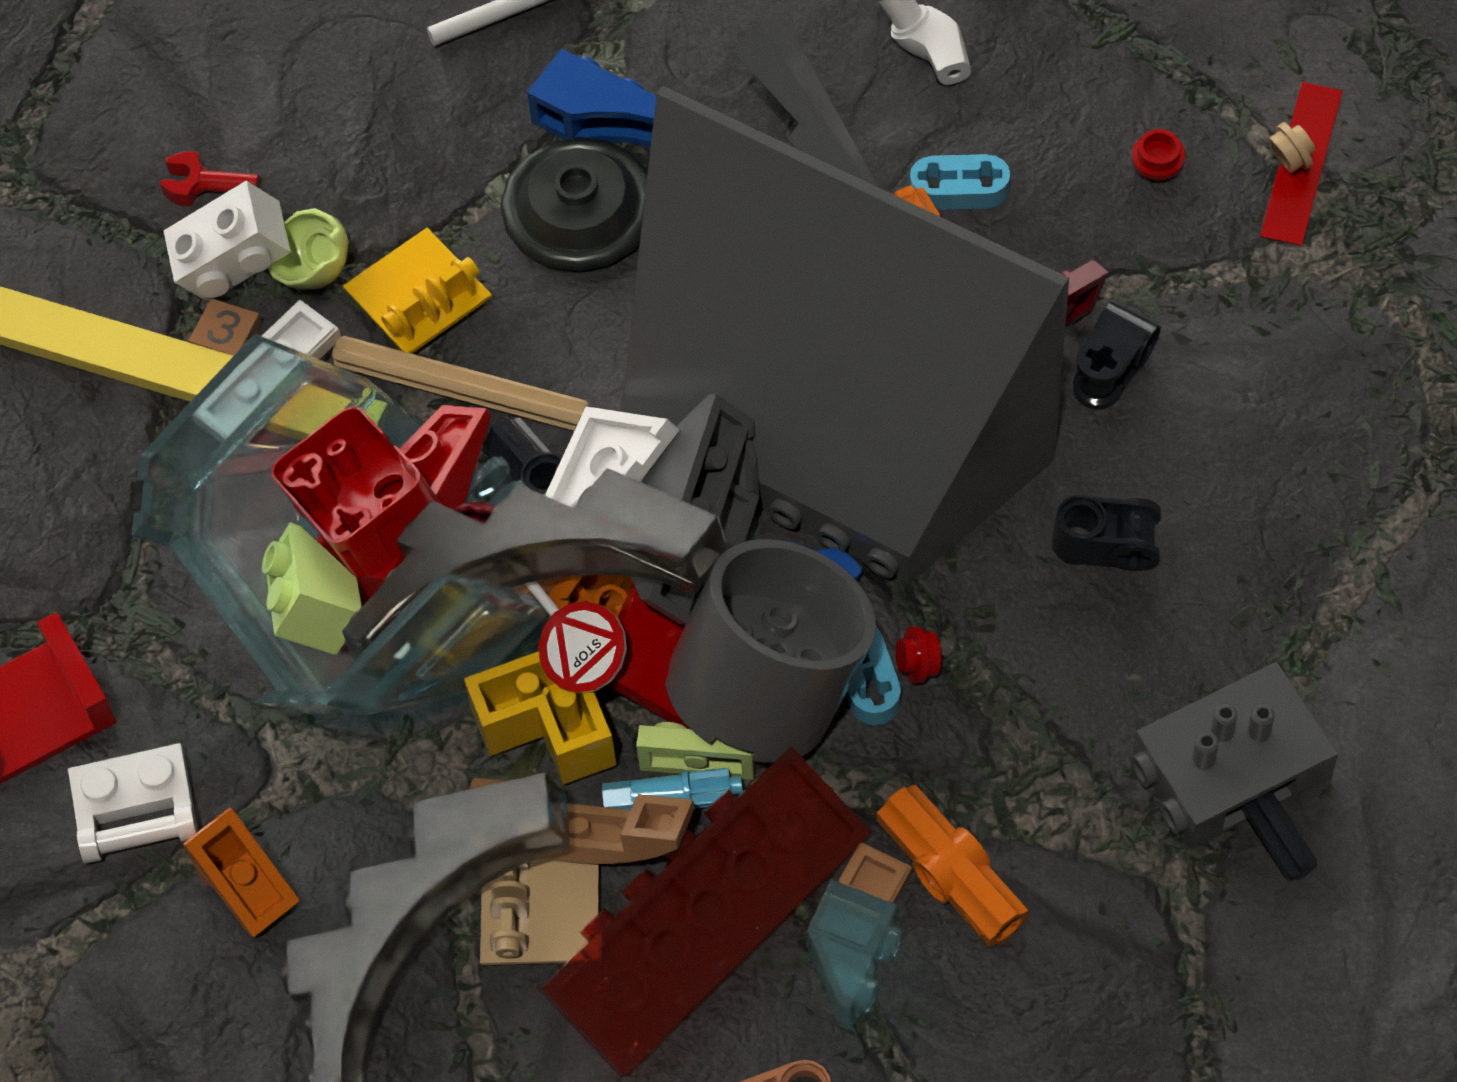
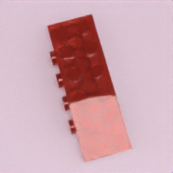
M790 747L737 796L728 789L704 811L705 816L710 822L696 836L689 829H686L678 849L665 854L670 861L655 876L646 868L621 892L629 901L613 916L606 908L596 915L579 932L587 941L539 989L545 998L619 1077L625 1076L871 833L868 827L793 747Z

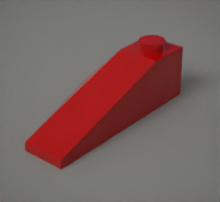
M442 405L400 448L402 453L418 468L442 503L445 514L465 503L491 418L487 408ZM393 480L385 484L380 489L377 499L380 500L388 494L396 495L401 490L404 481ZM433 530L414 542L376 574L369 577L365 572L357 578L362 608L409 585L415 597L437 587L441 578H439L429 560V535ZM318 536L316 541L345 567L334 551L332 552Z

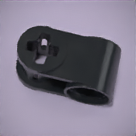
M1110 302L1102 311L1093 331L1078 351L1076 358L1078 372L1073 381V394L1077 401L1091 409H1105L1113 406L1119 400V397L1137 370L1147 362L1160 336L1161 326L1114 302Z
M1083 494L1073 495L1066 498L1058 507L1051 541L1053 551L1062 561L1072 565L1118 567L1129 571L1151 569L1157 566L1160 561V551L1155 546V525L1161 520V507L1157 503L1143 498L1117 499L1092 497ZM1135 515H1140V518H1135ZM1069 527H1084L1089 533H1075Z

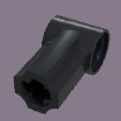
M505 417L491 426L489 434L483 441L482 448L484 453L525 498L528 509L535 518L547 490L542 489L550 486L562 457L559 454L551 453L520 417L515 419Z

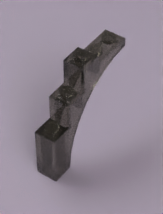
M606 468L592 486L583 491L573 508L519 484L504 502L495 507L485 524L431 500L421 513L407 524L403 533L396 540L404 560L388 574L385 582L366 604L352 615L342 633L357 666L376 675L411 640L442 618L483 597L525 583L570 575H621L655 580L696 594L708 579L717 559L728 548L718 516L609 468Z
M546 773L413 802L414 825H411L408 829V841L414 857L350 871L351 894H347L345 898V910L351 927L287 940V963L282 967L283 986L291 999L311 1013L306 1017V1033L309 1043L313 1047L314 1070L309 1072L308 1082H364V1072L377 1022L393 985L421 943L452 910L487 883L529 861L570 849L567 797L562 789Z

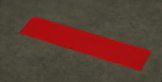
M1301 82L1290 127L1293 128L1296 125H1300L1312 140L1316 151L1310 154L1313 166L1307 170L1299 168L1295 172L1289 173L1281 163L1279 164L1260 234L1261 237L1302 246L1343 90Z

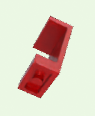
M57 612L37 621L46 643L0 666V784L117 723L104 693Z

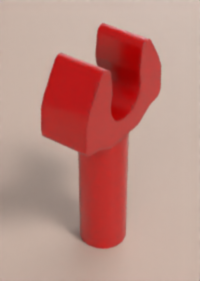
M192 151L180 152L165 159L170 174L189 177L182 181L163 179L160 181L163 195L177 205L188 207L193 205L194 200L203 191L228 192L244 181L250 182L259 189L261 188L260 175L207 170L201 164L199 154Z

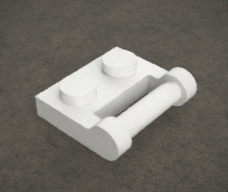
M181 743L68 768L77 824V840L84 864L101 861L102 854L179 837L180 841L184 842L198 832L186 758ZM174 807L173 815L98 831L97 825Z

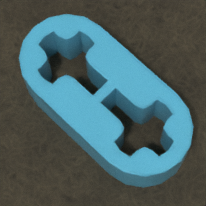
M994 155L929 156L920 159L911 168L910 185L915 188L924 187L937 210L988 209L997 207L1008 197L1010 170L1003 159ZM990 176L992 186L982 187L980 177ZM928 178H938L939 188H929Z
M876 626L873 644L866 655L867 663L861 664L845 694L854 716L862 723L873 726L883 725L891 721L898 714L901 705L900 683L883 636ZM873 679L877 692L880 695H884L883 704L874 705L871 698H866V681Z

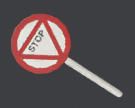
M492 534L490 536L491 544L551 616L543 627L538 644L540 664L547 677L561 689L579 694L597 691L610 683L622 668L627 651L625 631L618 617L605 606L588 601L570 603L559 609L498 534Z

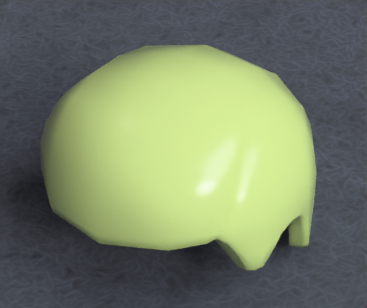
M316 208L296 211L284 222L291 253L272 263L268 270L273 279L295 289L324 288L338 278L345 265L349 244L346 230L337 218Z

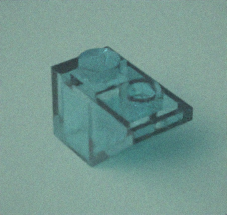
M831 879L807 930L808 951L839 1025L851 1030L859 1012L864 1014L870 1012L880 986V981L874 979L882 960L889 963L892 962L900 945L903 929L897 927L896 904Z

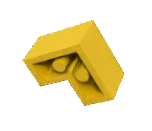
M539 651L464 678L470 708L489 756L544 737L563 785L617 765L612 735L594 691L579 694L558 687L547 677L542 668Z

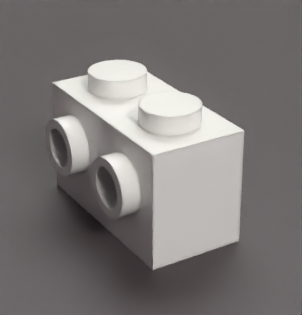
M244 181L164 230L174 283L207 302L211 298L222 296L230 288L255 273L266 270L272 263L291 253L279 201L248 181Z

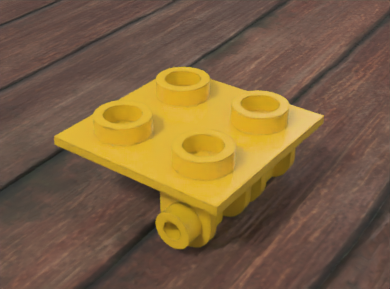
M428 227L343 285V289L401 351L411 354L492 298V294L476 279L480 275V271L474 261L469 257L462 261L457 259Z

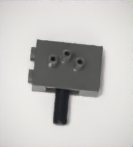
M1277 662L1136 731L1133 755L1130 756L1133 771L1144 787L1150 785L1153 787L1162 801L1160 803V810L1167 826L1174 834L1181 832L1191 849L1250 820L1286 878L1290 880L1301 879L1316 868L1317 860L1281 804L1332 779L1338 753Z

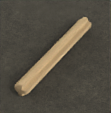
M348 336L339 337L332 352L333 362L336 367L575 431L585 407H589V403L583 399Z

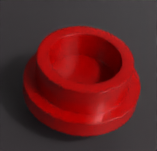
M1150 130L1138 139L1133 147V166L1146 178L1166 180L1177 175L1184 166L1185 149L1178 137L1168 130Z
M920 626L908 627L904 638L898 639L896 644L898 669L901 673H906L911 683H923L927 677L937 676L941 666V649L936 633L934 631H924Z

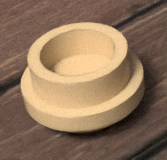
M1285 122L1276 126L1277 133L1268 138V143L1282 166L1289 173H1293L1299 168L1307 170L1313 166L1310 154L1316 151L1305 130L1300 125L1291 128Z

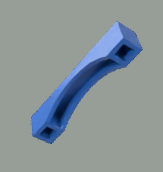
M561 49L527 91L531 122L563 139L583 137L651 147L656 95L646 91L633 79H622L602 69L597 62L589 57H578Z

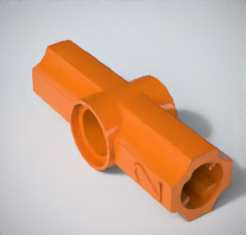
M915 784L910 787H902L887 799L884 806L877 812V822L913 861V869L926 890L940 903L945 904L949 902L989 948L996 944L1001 945L1014 935L1022 923L1028 919L1029 910L991 869L990 859L978 840L963 827L955 829Z

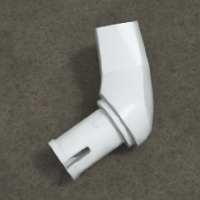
M877 0L893 22L891 26L892 38L900 47L911 54L929 61L939 82L944 85H951L961 82L970 76L971 67L958 24L952 18L931 6L918 5L915 0Z

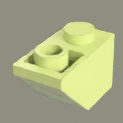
M290 522L279 541H272L269 544L262 561V572L267 576L269 591L267 608L271 610L274 636L337 655L363 614L357 578L300 525Z

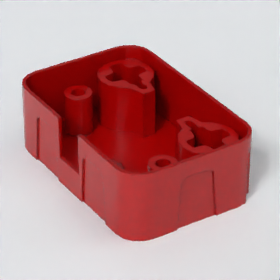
M349 407L338 412L282 455L272 467L271 474L273 479L304 520L306 519L322 541L332 552L334 551L345 567L356 578H359L365 572L369 577L379 572L393 561L392 559L433 530L445 515L442 503L418 468L396 445L393 447L384 432L358 407ZM393 480L404 481L401 490L396 495L388 494L380 500L377 499L380 489L385 484Z

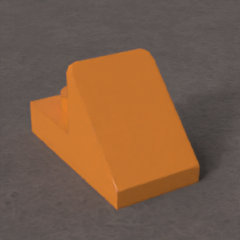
M230 807L183 843L203 883L215 889L247 934L252 937L258 935L300 901L235 811Z

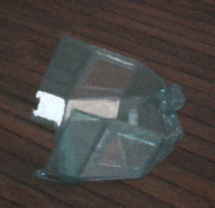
M254 334L140 455L137 480L144 482L141 512H134L132 537L167 546L174 551L277 691L266 690L255 703L297 713L371 715L466 693L464 678L509 662L551 618L535 596L485 580L471 581L441 571L374 641L369 636L361 619H359L337 655L274 636L271 610L267 608L269 592L267 576L262 572V561L265 551L272 541H279L290 522L300 525L315 540L318 537L309 522L302 518L273 479L271 471L274 463L338 412L349 407L362 409L384 432L393 447L396 445L399 449L422 424L369 379ZM502 456L492 457L473 473L464 504L485 502L481 496L494 491L501 484V481L506 479L505 477L509 475L511 469ZM522 480L512 481L510 484H506L502 491L497 493L488 503L512 516L529 499L528 487Z

